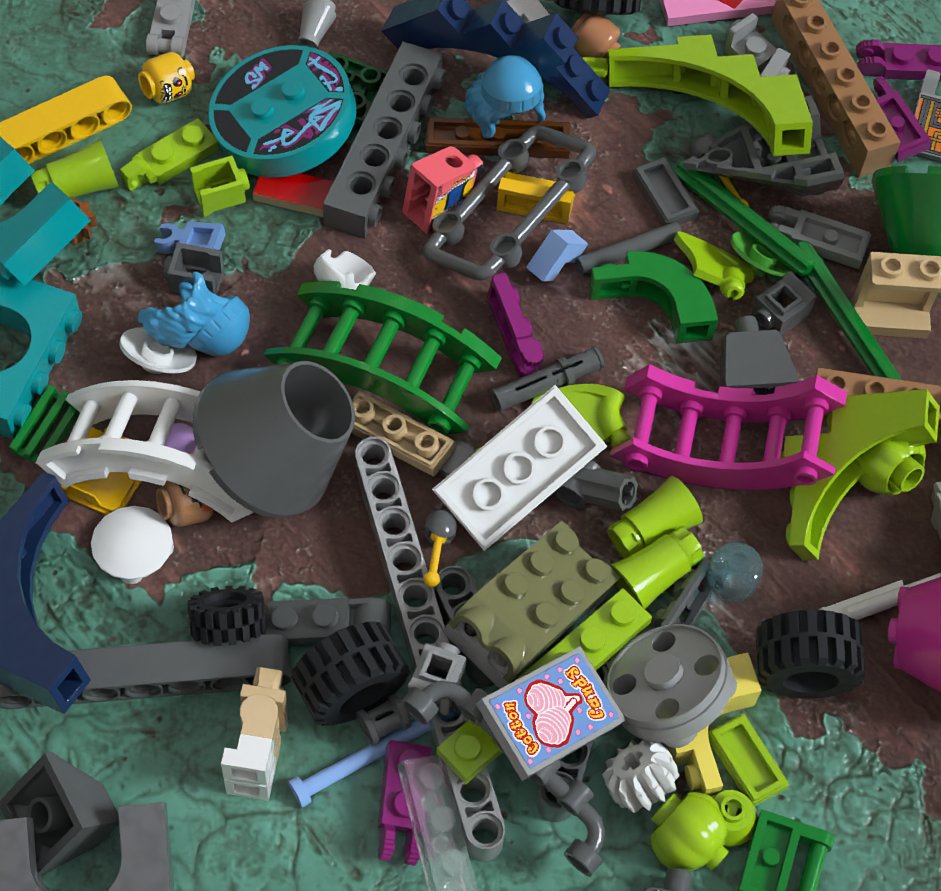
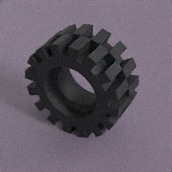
M225 586V589L220 590L218 587L211 588V592L203 590L199 592V595H193L190 597L191 600H188L190 635L196 642L201 641L202 644L206 645L214 642V646H222L223 642H229V645H236V641L249 642L250 637L258 638L260 633L266 631L264 596L261 591L257 592L255 588L246 590V586H239L237 589H233V586Z

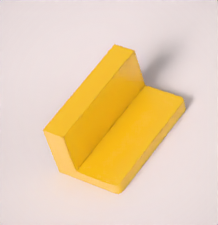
M507 172L505 177H501L499 184L497 210L526 216L556 181ZM567 191L542 220L568 225L575 193Z

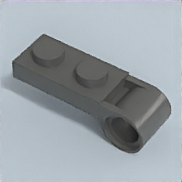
M379 598L268 601L265 635L277 634L287 637L289 645H310L318 643L340 629L368 621L383 623L390 634L392 605L388 601Z

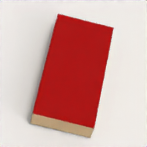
M302 173L277 178L259 176L253 191V201L323 217V203L334 181Z

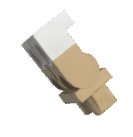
M257 667L253 685H242L240 694L242 730L237 749L225 748L221 761L226 794L269 801L281 746L280 732L287 731L289 722L286 691H284V688H281L283 672L280 670Z

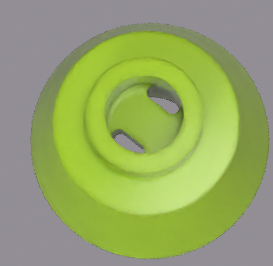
M721 789L720 792L711 795L720 804V810L728 822L727 837L723 846L736 847L749 841L754 834L758 820L757 810L752 801L745 794L732 789Z

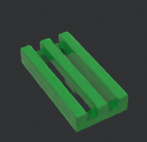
M48 385L10 444L11 454L36 464L39 457L36 454L37 449L44 438L48 436L54 427L55 421L66 406L69 409L43 450L63 442L80 415V412L66 401L70 393L66 391L57 392L56 387Z

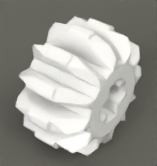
M631 740L627 748L624 750L617 748L618 755L606 761L608 769L602 776L610 796L621 808L626 807L633 813L639 811L642 807L650 811L654 803L658 801L665 802L666 793L676 790L674 781L680 776L677 771V765L668 749L661 742L653 743L642 740L637 744Z

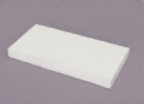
M554 385L432 490L485 551L603 451L607 445L557 386Z

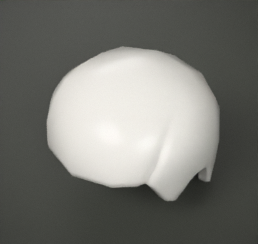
M328 249L317 258L314 264V274L318 281H340V288L356 290L359 284L369 286L376 275L371 265L349 251H343L339 256L332 258L331 250Z

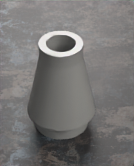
M309 0L303 4L300 35L297 40L300 46L317 49L319 42L336 19V6L331 0Z

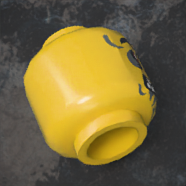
M167 52L147 59L142 66V71L138 74L143 94L146 98L153 99L159 104H166L187 96L191 90V81L195 78L191 63L187 59L183 60L175 52Z

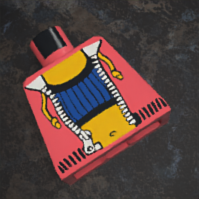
M449 146L414 162L410 168L402 213L426 234L434 230L432 226L433 220L443 212L454 211L472 191L475 178L484 172L482 160L474 154L466 157L455 147Z

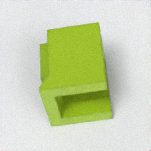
M233 156L190 167L193 191L204 218L215 211L246 202L245 190L250 189L249 180L245 169L237 168Z

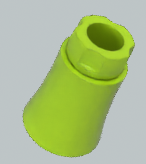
M101 139L64 158L46 164L47 168L44 167L31 174L38 194L50 182L56 185L69 198L119 188Z
M671 476L650 496L621 515V520L612 524L607 529V532L616 550L623 558H626L650 545L664 534L669 535L681 526L689 529L701 524L703 516L697 501L689 489L678 478Z
M681 526L669 535L664 534L650 545L609 566L621 576L615 585L617 591L619 592L624 588L646 609L668 587L690 572L691 567L704 558L700 543L693 533L689 532L684 526Z

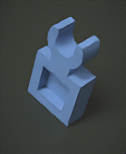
M187 221L185 229H178L174 224L165 223L160 226L162 236L165 239L155 238L154 243L157 252L161 254L173 253L177 242L220 250L226 233L223 224Z

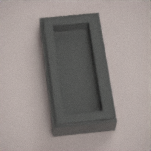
M666 157L633 168L632 177L662 226L675 221L681 225L698 218V208Z

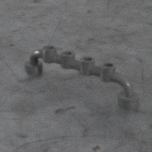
M442 680L431 683L422 690L412 687L400 700L404 709L420 723L427 725L439 711L435 702L441 698L450 699L459 707L460 712L471 723L480 726L492 738L493 743L504 752L476 706L479 700L488 695L482 689L476 688L470 694L457 683ZM558 760L530 776V778L549 790L557 798V802L571 815L577 816L587 828L585 842L575 839L565 850L564 856L578 871L591 877L603 862L598 853L604 843L605 828L602 818L588 803L594 796L591 789L576 778L568 785L556 774L557 770L561 767V763Z

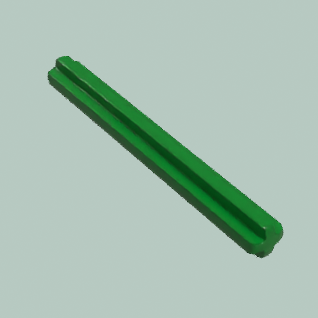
M684 160L677 164L674 172L682 183L799 276L808 275L812 271L816 262L808 253L709 175L703 172L684 169Z
M803 240L798 242L796 245L813 257L816 262L812 271L805 275L870 374L872 376L902 380L811 243Z

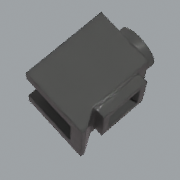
M177 242L173 257L167 256L163 270L164 278L169 281L170 291L180 293L179 284L181 282H188L193 286L194 279L192 273L199 272L203 275L208 290L217 295L224 274L222 251Z
M789 271L782 280L756 298L751 315L757 318L758 325L763 330H777L783 336L810 316L816 295ZM790 297L794 302L783 308L778 303Z

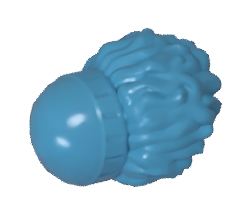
M508 55L496 59L486 71L478 74L477 80L473 81L472 87L466 92L464 106L472 114L473 121L480 127L482 136L486 139L493 137L496 132L495 124H499L500 119L506 116L522 114L533 108L538 115V122L545 120L542 79L536 68L523 57Z
M199 272L192 273L194 279L193 286L188 282H181L179 284L181 297L179 305H176L174 308L166 307L163 310L148 307L139 311L138 322L143 324V329L150 337L155 338L160 345L184 348L188 345L197 351L214 357L226 356L234 352L245 340L250 322L249 309L238 296H227L224 298L210 292L206 287L203 275Z

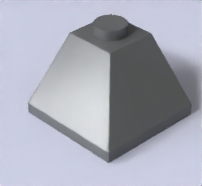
M52 752L44 753L0 800V809L5 819L33 818L36 865L39 876L95 848L119 825L118 812L104 785Z

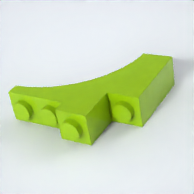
M927 389L850 395L846 398L845 406L829 412L827 418L829 433L820 434L817 457L836 467L835 475L819 480L814 485L793 486L790 490V503L793 509L791 523H788L786 527V540L789 547L803 561L819 560L821 543L831 516L846 493L864 476V472L855 462L857 457L887 439L909 442V446L913 447L937 443L940 406ZM803 435L785 436L784 451H781L780 459L801 452Z

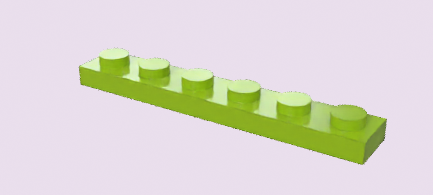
M622 588L517 679L581 646L594 669L598 670L651 623L652 616ZM469 720L436 749V754L465 785L502 753L493 743L492 738L480 726L471 723Z

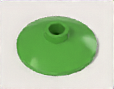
M737 231L732 235V247L753 268L755 275L764 277L766 274L784 277L789 271L796 275L793 270L744 231Z

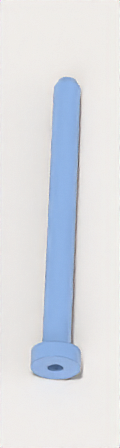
M451 708L448 716L440 714V712L437 715L441 720L447 722L458 716V713ZM415 719L407 730L399 728L380 738L379 744L373 747L369 744L303 781L296 776L288 781V786L300 807L303 808L311 803V795L385 756L386 746L390 740L409 743L431 731L430 722L425 725Z

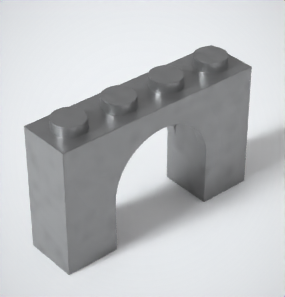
M157 802L118 807L121 866L114 883L107 891H174L167 803ZM23 817L0 820V891H48L37 871L33 818Z

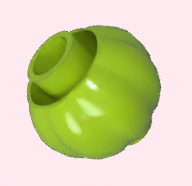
M887 439L873 446L855 459L857 466L864 472V476L858 480L859 483L869 491L881 495H896L902 491L908 492L920 483L925 473V445L913 447L909 446V442Z
M689 792L680 800L673 793L650 817L657 825L650 834L652 850L656 858L667 868H678L691 872L706 865L712 871L729 852L723 846L727 837L728 822L720 810V804L712 796L700 792Z

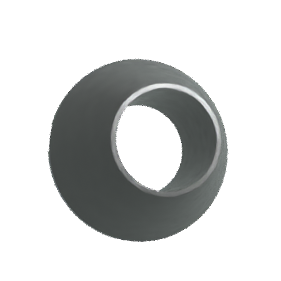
M310 361L238 369L222 373L202 389L197 397L193 411V433L197 449H204L213 467L209 473L216 483L243 507L262 516L278 519L305 513L320 501L328 487L355 423L354 406L345 386L327 368Z

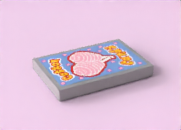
M581 646L487 695L476 703L477 708L522 781L626 721Z

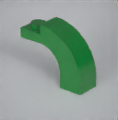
M627 251L625 262L622 265L609 263L600 267H592L589 282L591 301L623 297L644 298L660 306L667 314L671 322L675 344L713 340L718 322L713 299L704 283L698 277L693 276V272L683 264L656 253Z

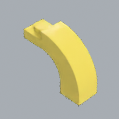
M749 653L727 657L737 687L719 716L731 711L755 706L761 688ZM708 725L698 732L694 740L688 745L681 748L668 746V751L677 766L688 764L685 766V777L689 789L711 796L721 791L723 783L710 747Z

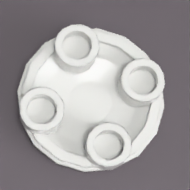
M140 506L118 508L104 516L95 527L91 540L93 558L101 570L115 578H120L126 584H136L143 577H147L160 569L174 549L171 528L167 522L152 509Z

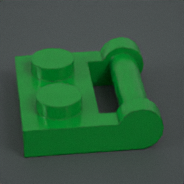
M761 809L737 891H786L799 841L806 843L809 846V851L798 891H817L826 852L832 850L835 836L828 831Z

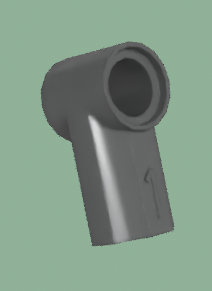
M591 460L554 491V494L564 504L577 509L584 508L586 503L623 511L626 508L631 509L637 499L638 483L634 476L601 469L597 463Z

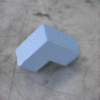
M551 230L526 268L543 282L553 281L565 263H575V259L581 256L588 243L572 230Z

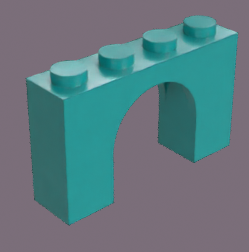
M1 136L0 207L35 171ZM50 182L18 214L6 221L0 222V274L7 280L14 275L25 286L91 220L65 193Z
M1 274L0 324L20 330L31 338L30 347L25 356L14 366L0 371V435L14 439L20 427L23 426L32 412V405L37 395H42L45 392L49 381V373L54 364H58L62 360L66 349V341L71 332L75 333L81 324L82 312L79 309L76 294L35 280H30L24 286L14 275L7 280Z

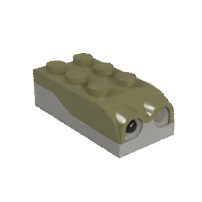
M561 520L476 592L453 616L443 630V633L501 689L514 682L602 603L621 576L607 563L600 559L592 558L579 546L576 533Z

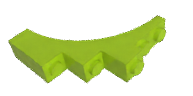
M711 34L676 37V44L608 49L609 87H649L694 95L717 103L749 122L763 136L773 156L810 154L813 121L797 74L760 77L753 54L717 56Z

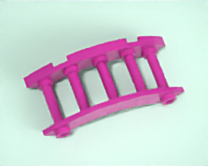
M651 364L636 371L626 379L624 390L637 396L641 401L633 438L611 449L610 457L623 462L624 466L632 471H645L667 479L674 476L681 482L705 487L738 490H767L799 485H814L819 480L835 475L836 467L819 459L817 451L823 416L828 412L845 406L847 392L818 375L797 383L775 387L774 394L755 395L754 390L749 388L719 386L718 393L694 388L696 381L673 375ZM656 404L678 411L682 416L675 453L648 444ZM700 417L724 420L726 422L719 462L690 457L696 422ZM806 418L801 452L780 459L785 425L789 424L790 421ZM746 422H770L764 458L761 462L735 463L741 425Z

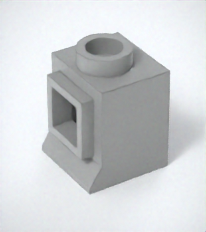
M438 642L436 646L426 643L413 677L408 684V692L412 687L422 690L429 684L442 680L455 682L460 685L465 672L466 657L460 655L461 651L452 644ZM429 665L449 671L446 679L427 674ZM447 698L438 699L440 701V714L448 716L453 701Z

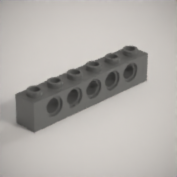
M402 42L324 200V226L366 238L371 225L375 227L378 225L383 209L381 204L384 198L391 197L395 187L396 178L394 176L397 170L403 171L409 155V150L407 149L410 143L415 144L420 135L422 125L420 121L423 116L428 117L432 110L435 90L440 91L443 87L446 70L442 69V53Z

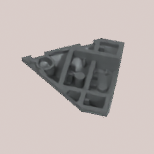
M812 95L805 96L813 121L810 154L773 156L763 136L749 122H745L709 145L710 151L701 158L692 156L683 162L684 169L752 182L799 196L820 195L827 191L837 190L845 179L844 171L836 152L828 154L821 138L820 114Z

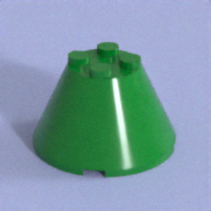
M907 165L891 166L876 170L872 175L871 184L891 253L941 256V167L928 166L927 173H907Z

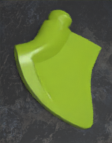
M678 231L675 235V243L692 264L693 276L720 286L722 294L726 298L733 297V301L743 296L745 284L751 283L754 279V270L750 265L697 237Z
M575 384L558 388L604 443L610 442L611 446L615 448L631 439V436L627 433L628 428L620 413L621 406L626 398L622 392L600 384ZM543 393V394H541V395L535 397V398L532 400V404H533L536 400H538L542 395H544L545 393Z

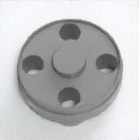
M684 624L660 626L634 638L616 656L607 677V690L626 719L622 723L623 727L640 739L651 742H664L672 748H681L693 741L698 732L710 725L721 714L737 687L731 665L720 645L704 630Z

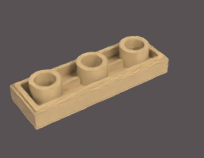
M358 391L352 399L355 411V423L352 434L362 439L368 437L383 439L391 448L393 456L433 477L456 449L455 441L361 391Z

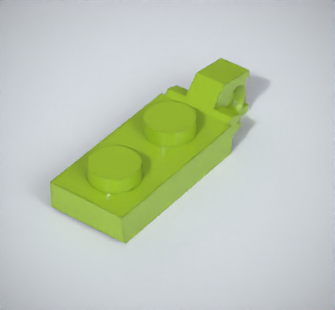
M197 118L131 158L132 161L120 168L122 182L130 191L148 181L150 184L157 182L161 185L216 153L220 147L214 135Z

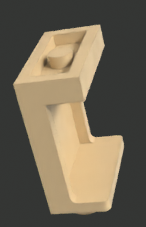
M870 252L851 304L872 335L928 338L931 332L930 310L938 293H941V256Z

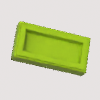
M744 713L708 732L711 746L741 793L745 794L755 807L788 789L789 782Z

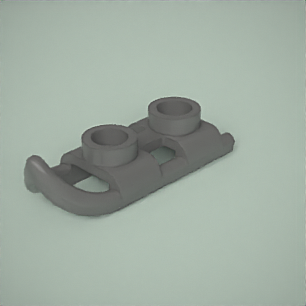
M704 556L696 564V570L691 571L686 578L681 577L677 580L673 591L675 601H671L667 608L661 607L658 610L654 620L655 628L672 624L693 626L711 597L712 589H714V576L708 566L709 560L707 557ZM703 580L704 588L702 592H699L698 586ZM685 609L689 614L684 622H682L679 616Z

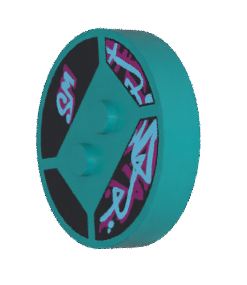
M287 45L260 51L234 66L222 78L214 90L209 104L208 116L211 130L225 157L233 156L238 169L244 168L246 173L255 176L277 178L296 175L310 170L336 153L352 131L357 108L354 93L345 70L335 58L316 48Z

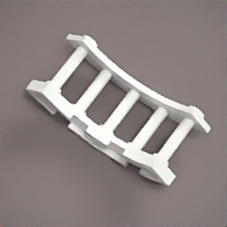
M139 380L112 381L88 386L68 394L66 401L80 412L67 442L41 451L36 461V464L47 473L56 476L58 482L65 488L87 480L107 478L109 472L128 473L129 478L162 486L165 485L167 480L190 489L188 496L208 505L231 523L254 513L233 500L216 483L209 473L213 467L203 448L198 450L196 446L194 454L191 455L164 446L175 419L193 423L194 406L200 394V391L178 385ZM131 415H159L148 441L121 438ZM111 418L103 436L87 438L93 424Z

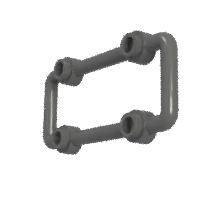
M540 125L528 128L518 139H510L502 143L498 149L500 157L498 162L454 211L443 212L433 220L434 233L423 246L424 257L432 263L479 281L491 278L501 267H515L522 257V242L567 191L577 193L585 187L587 181L586 169L596 157V149L592 143ZM536 140L579 153L576 159L565 160L557 166L555 171L557 181L511 233L501 234L492 240L490 244L492 255L483 265H477L440 250L443 244L455 245L462 240L465 231L464 220L497 185L501 177H504L508 171L520 172L526 168L529 161L528 149Z

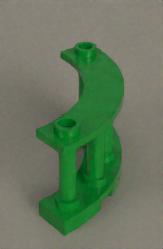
M340 281L302 283L296 295L307 305L309 311L289 347L266 349L263 355L274 365L299 361L317 363L331 371L342 383L366 390L396 404L420 419L429 428L445 436L467 432L469 425L454 412L472 375L497 369L502 357L489 345L466 328L459 333L443 323V314L419 302L383 289L359 284L356 290L340 288ZM340 317L323 350L306 348L321 319ZM357 319L383 324L364 362L339 355ZM397 331L405 332L424 341L405 380L379 369ZM437 350L447 355L459 366L442 403L419 389Z

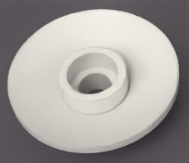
M143 327L125 331L119 342L122 352L130 360L153 374L186 372L194 367L197 359L196 352L192 347L188 345L184 348L162 346L155 338L150 337Z

